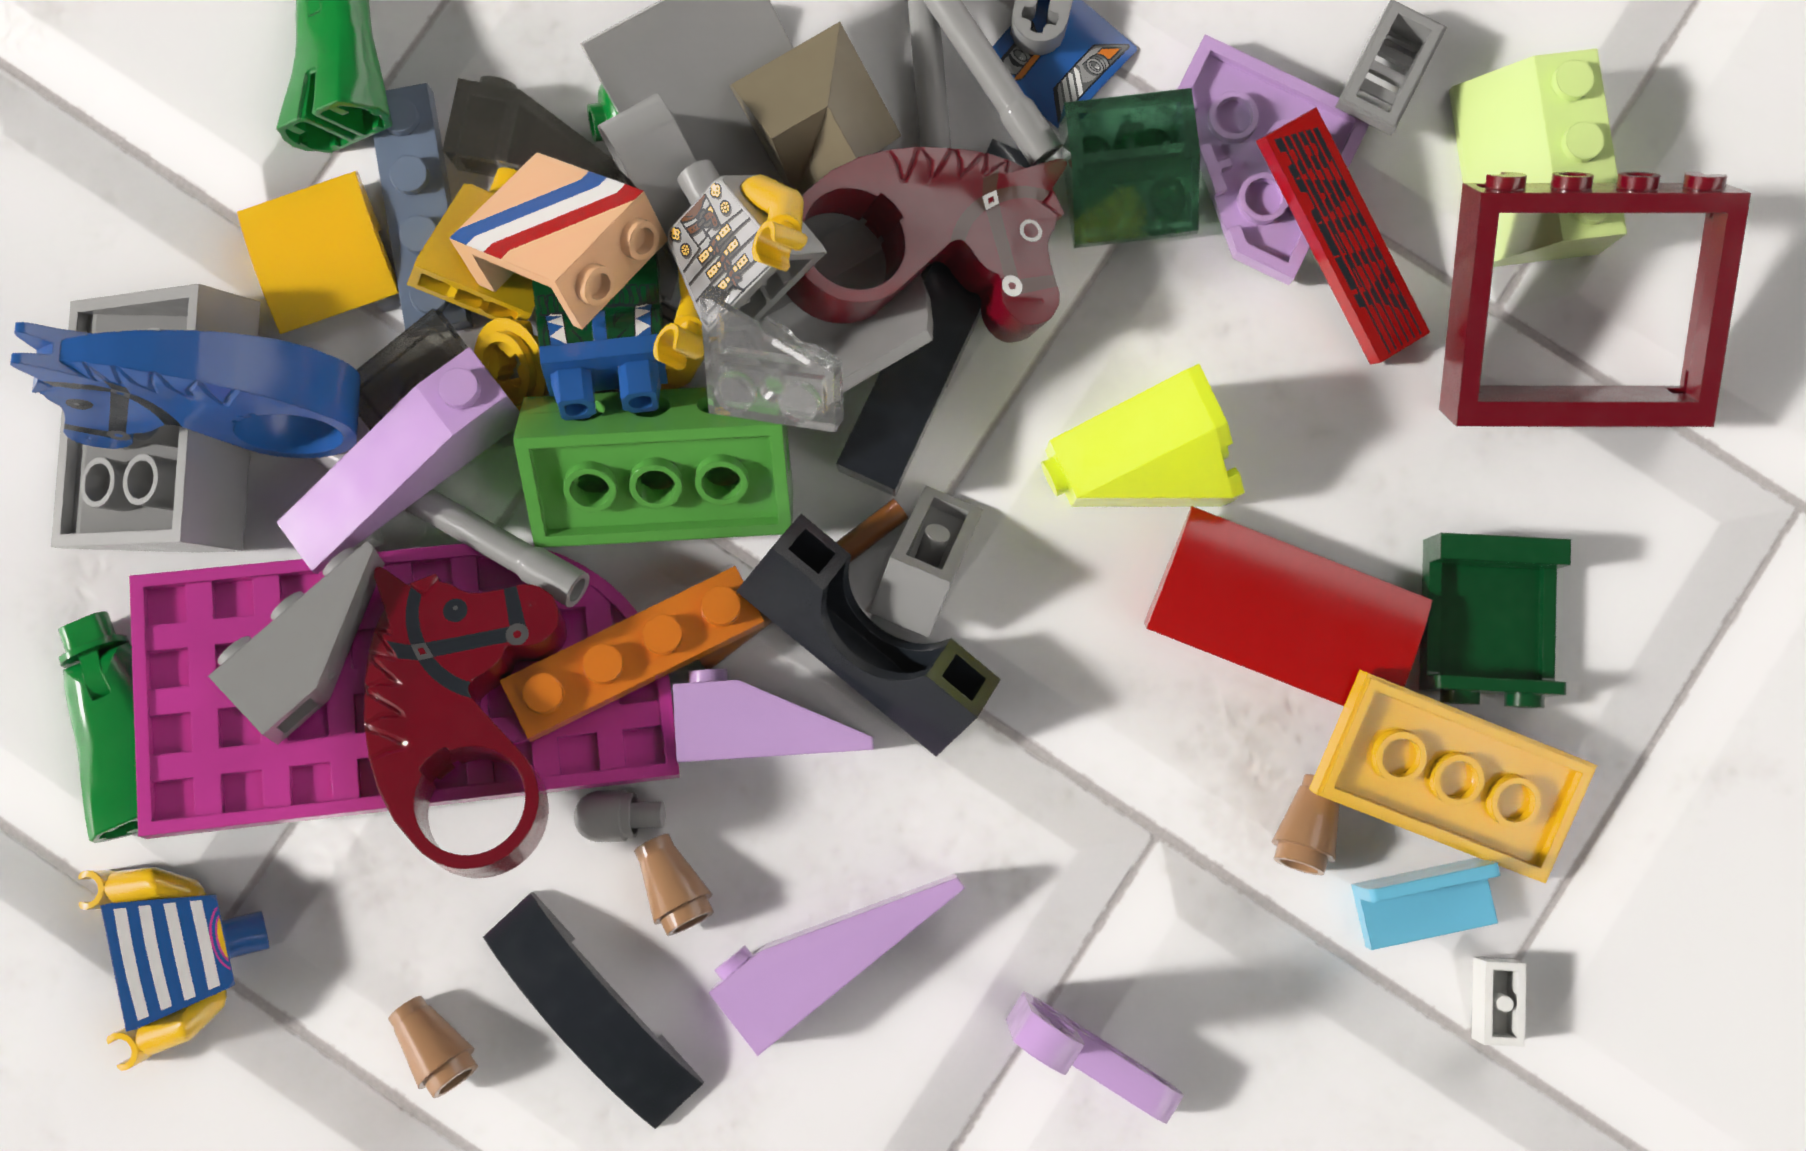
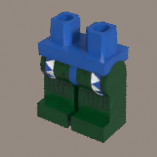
M657 252L583 330L573 326L551 287L532 280L540 365L549 395L555 397L561 418L564 420H575L591 417L593 414H596L594 391L620 389L623 410L631 413L656 411L659 407L661 384L668 383L666 364L656 360L653 355L655 340L664 328Z

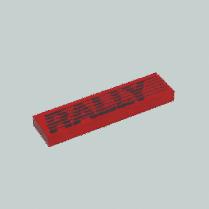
M1317 107L1256 140L1369 364L1381 363L1429 334L1430 331Z

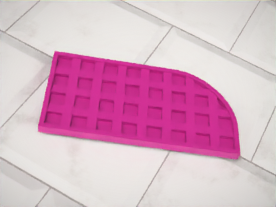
M464 543L377 552L385 563L383 568L406 584L435 573L442 582L451 584L469 593L490 592L527 584L516 573ZM548 550L585 571L590 577L584 595L573 607H567L555 600L565 620L567 630L566 641L559 651L638 613L628 600L605 579L586 566L564 555ZM303 559L129 576L138 837L152 839L388 811L379 794L368 757L364 723L367 659L376 625L384 611L377 584L330 700L277 745L263 736L208 676L220 666L218 658L232 643L245 636L253 638L273 621L271 614L278 604L295 592L301 591L305 594L325 577L323 570L316 575L310 570ZM538 661L517 662L511 675ZM669 674L533 742L528 740L501 684L487 693L481 700V709L537 771L547 793L680 778L679 764L676 759L675 724ZM475 760L465 764L456 761L452 763L456 767L449 772L441 781L437 777L434 780L433 784L436 786V789L431 797L429 807L525 796L523 781L516 769L499 761Z

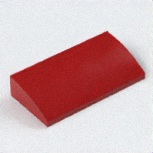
M1191 506L1144 624L1148 630L1344 706L1359 670L1405 687L1423 636L1432 599Z

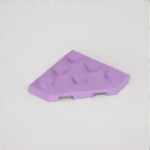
M1205 34L1175 94L1176 103L1232 258L1290 285L1310 246L1256 140L1317 107L1348 168L1369 124L1336 108L1339 97Z

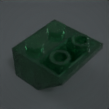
M1192 88L1064 102L1058 131L1060 142L1063 145L1061 147L1062 159L1067 161L1064 178L1073 248L1194 235L1198 233L1200 146Z

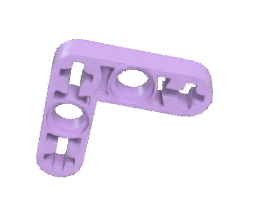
M1025 991L1022 992L1006 1018L1013 1041L1028 1054L1063 1075H1066L1071 1066H1074L1165 1124L1168 1123L1184 1096L1180 1090L1162 1077Z

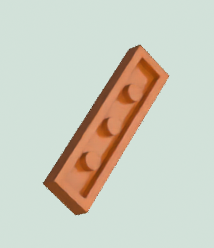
M736 566L499 680L528 740L533 742L763 628L764 620L759 610L736 592L744 582Z

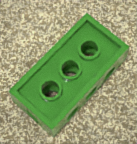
M783 383L660 390L659 407L656 411L638 413L623 410L620 392L595 393L596 414L589 418L564 420L561 418L554 396L523 398L513 441L535 547L781 535L793 523V482Z

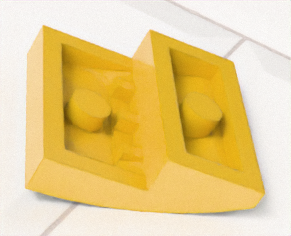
M357 170L237 211L255 273L280 334L399 293L396 274L378 231L382 230Z

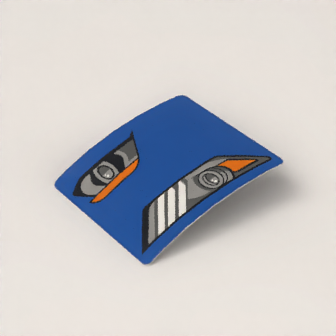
M1038 0L1035 17L1031 21V31L1036 33L1043 32V28L1047 24L1046 19L1050 0ZM1073 0L1065 36L1060 46L1053 52L1045 55H1030L1021 51L1014 44L1010 34L1011 26L992 46L1023 93L1033 100L1041 114L1060 131L1067 128L1107 81L1137 52V47L1083 0Z

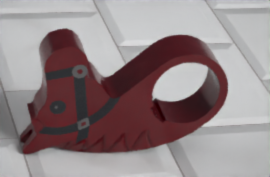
M376 567L374 578L384 611L376 625L367 659L364 723L368 757L379 794L394 822L423 855L443 869L467 878H488L506 873L525 861L541 841L548 821V796L537 771L481 709L480 703L487 693L501 684L499 680L511 675L517 662L540 661L557 653L567 638L565 620L553 596L536 585L521 584L490 592L469 593L451 584L442 582L436 573L406 584L386 569ZM475 760H495L516 769L523 781L525 804L521 819L512 834L500 845L480 854L458 855L442 850L432 836L428 820L430 800L436 789V786L433 784L436 777L441 781L449 772L456 768L452 764L456 761L465 764Z

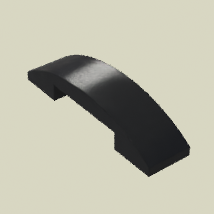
M534 892L529 893L483 936L502 967L556 1034L619 1099L654 1129L703 1085L704 1081L665 1037L661 1034L657 1038L572 943L575 940L573 935Z

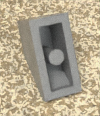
M925 486L889 558L869 613L929 638L983 509Z

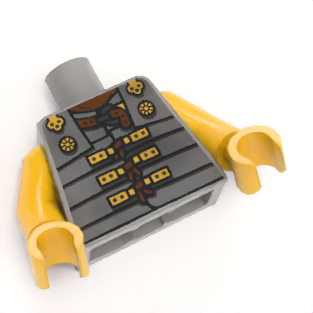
M707 159L691 164L680 173L677 182L691 206L668 230L667 241L678 267L681 300L674 323L667 324L655 340L653 355L656 360L681 371L686 367L687 357L697 360L706 354L708 345L707 341L703 338L706 332L751 328L827 253L822 243L802 221L804 203L802 195L797 190L761 174L723 175L720 177L711 160Z

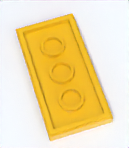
M1359 670L1309 790L1316 795L1475 857L1498 862V865L1546 884L1598 765Z

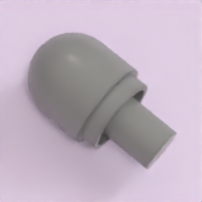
M626 790L590 792L580 799L574 811V823L578 832L584 838L594 842L627 841L628 838H636L639 828L664 827L666 818L664 802H638L637 795L635 793H627Z

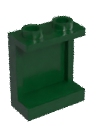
M1442 532L1424 539L1422 596L1432 599V604L1420 642L1419 690L1440 691V702L1460 705H1480V694L1504 695V707L1545 708V697L1566 695L1567 682L1555 681L1557 569L1571 565V539Z

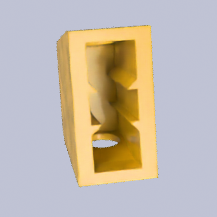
M506 167L499 168L490 191L473 184H463L417 256L407 282L408 286L492 320L512 316L514 320L528 321L535 307L532 280L514 273L496 292L478 285L449 239L517 170Z

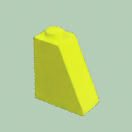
M1200 363L1049 440L1045 449L1049 459L1041 462L1044 475L1055 496L1065 493L1071 507H1223L1234 502L1245 493L1240 472L1236 467L1226 471L1224 459L1229 457L1228 446L1233 444L1228 422Z

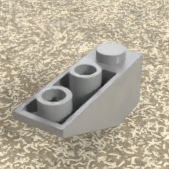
M368 541L356 550L350 547L333 557L323 570L324 578L305 594L299 591L285 598L273 610L271 614L273 621L253 638L245 636L232 643L218 658L220 666L208 676L256 729L277 745L331 698L376 587L374 570L376 567L383 568L385 565Z

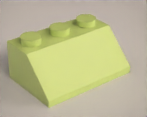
M1597 48L1532 56L1454 85L1449 90L1463 183H1486L1487 174H1500V172L1527 174L1526 183H1551L1552 173L1554 172L1590 173L1594 175L1593 183H1617L1618 174ZM1499 213L1493 267L1599 255L1627 234L1624 213Z

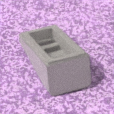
M1390 0L1367 40L1335 107L1392 135L1447 27L1395 0ZM1385 38L1416 53L1414 58L1384 44ZM1378 55L1407 70L1406 75L1375 61L1376 56ZM1369 72L1398 87L1397 94L1365 78L1367 73ZM1361 90L1391 105L1389 111L1387 112L1357 97L1358 91Z

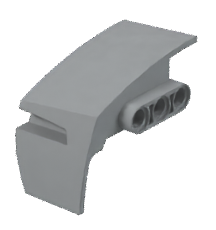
M660 0L580 43L618 112L616 116L598 125L602 139L627 185L644 190L667 238L668 230L691 206L677 182L678 176L686 167L697 161L711 160L720 177L723 175L761 174L784 184L729 86L794 48L770 0ZM824 213L804 221L827 251L814 267L829 281L849 289H870L883 284L885 280L886 259L881 246L884 239L882 236L877 239L873 232L864 225L867 222L864 218L858 221L843 214ZM667 241L662 246V249L678 276L677 263ZM919 274L880 311L859 322L837 324L817 319L800 309L785 293L751 328H743V331L782 381L805 407L812 412L932 341L933 319L930 297L923 278Z

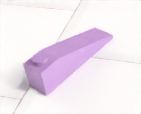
M468 347L417 384L277 521V524L310 570L317 575L338 553L347 548L355 547L514 430L520 411L472 349Z
M953 874L767 943L753 955L744 945L714 970L721 978V981L711 989L709 994L755 1054L759 1056L965 889L964 885L957 875Z

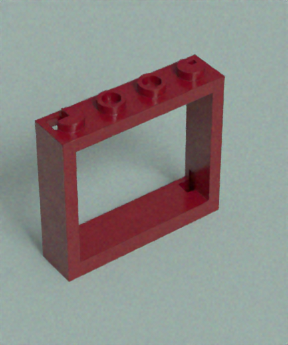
M1517 172L1487 174L1486 183H1463L1439 410L1455 426L1714 427L1751 193L1726 184V174H1703L1700 172L1684 173L1683 183H1660L1661 175L1649 172L1618 173L1617 183H1593L1594 175L1583 172L1552 173L1551 183H1526L1527 174ZM1499 213H1706L1680 386L1480 385Z

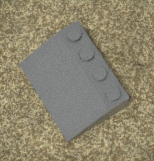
M202 284L76 300L70 302L68 330L88 333L132 330H199L259 336L260 301ZM62 410L51 547L62 549L198 553L243 551L248 471L251 460L250 450L175 425H164L146 433H134L133 443L128 447L119 449L92 447L75 442L64 434L65 415Z

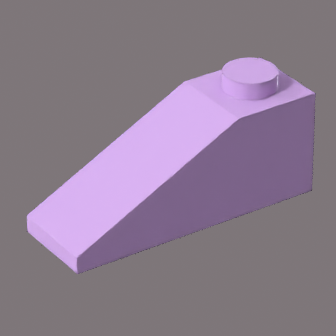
M727 669L689 671V683L673 684L677 762L874 750L872 736L740 680H728Z

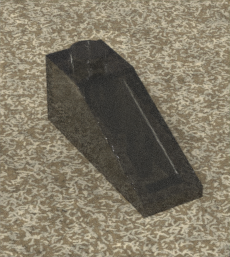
M481 76L479 82L458 78L442 150L458 171L495 177L497 170L502 167L518 171L538 152L627 184L614 159L523 91L517 89L514 83L495 76Z

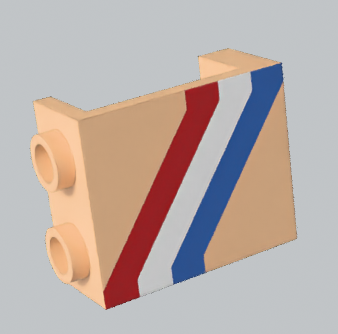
M537 152L449 239L478 285L496 292L514 273H517L551 287L573 326L583 330L667 242L668 238L644 190Z

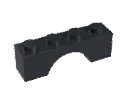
M801 513L771 547L736 592L934 756H938L978 718L1001 679L952 638L936 643H914L897 638L878 627L862 611L852 593L849 582L851 554Z

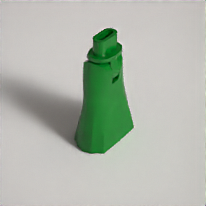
M296 0L295 58L291 79L276 127L282 139L294 148L305 151L332 153L392 127L393 123L373 39L369 0Z
M101 611L73 621L58 629L65 649V653L59 656V662L61 667L66 668L63 670L64 691L78 753L85 821L89 841L93 843L111 841L138 832L132 645L127 635L116 634L109 613Z

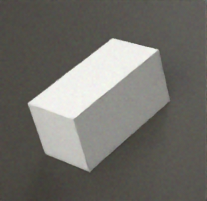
M1473 957L1472 1039L1483 1045L1525 1047L1526 963L1515 959Z

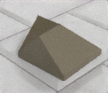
M841 22L836 23L729 85L785 185L797 190L801 195L833 169L858 157L877 153L901 137L896 124Z

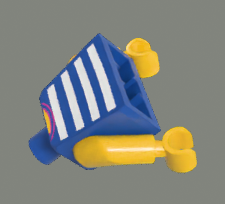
M157 867L116 872L111 870H86L78 875V880L94 879L98 886V893L95 899L91 902H79V907L85 910L101 909L125 1024V1028L108 1036L106 1041L107 1044H110L118 1039L124 1040L129 1044L132 1051L131 1058L117 1064V1068L120 1071L134 1067L147 1060L153 1054L190 1041L225 1006L227 999L226 989L235 985L230 959L270 948L262 910L222 920L217 896L206 895L204 887L198 880Z

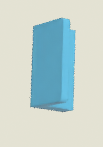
M1472 858L1351 884L1365 947L1375 950L1498 924L1488 882L1489 878L1501 876L1498 862Z

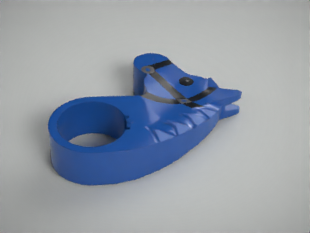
M28 322L15 323L14 334L37 351L36 353H12L10 365L34 377L32 393L39 392L49 401L62 408L65 415L63 432L69 439L80 444L107 449L124 448L133 443L134 433L150 432L164 425L180 426L253 452L286 458L333 456L350 450L357 442L360 374L354 367L343 360L316 349L274 338L229 332L132 330L88 333Z

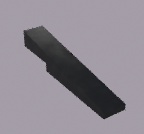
M992 139L986 153L1007 159L1024 168L1031 167L1020 150ZM940 262L931 265L924 280L931 301L933 319L932 341L880 371L836 462L839 472L894 497L898 493L942 394L951 381L981 315L980 297L966 290L957 281L948 267Z

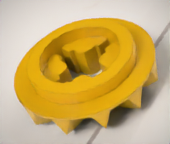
M512 316L494 319L487 323L477 337L474 353L517 409L520 411L524 397L546 396L549 394L540 365L538 336L533 334L531 322L514 320ZM515 356H518L521 363L517 370L519 378L510 379L514 374L513 369L517 365Z

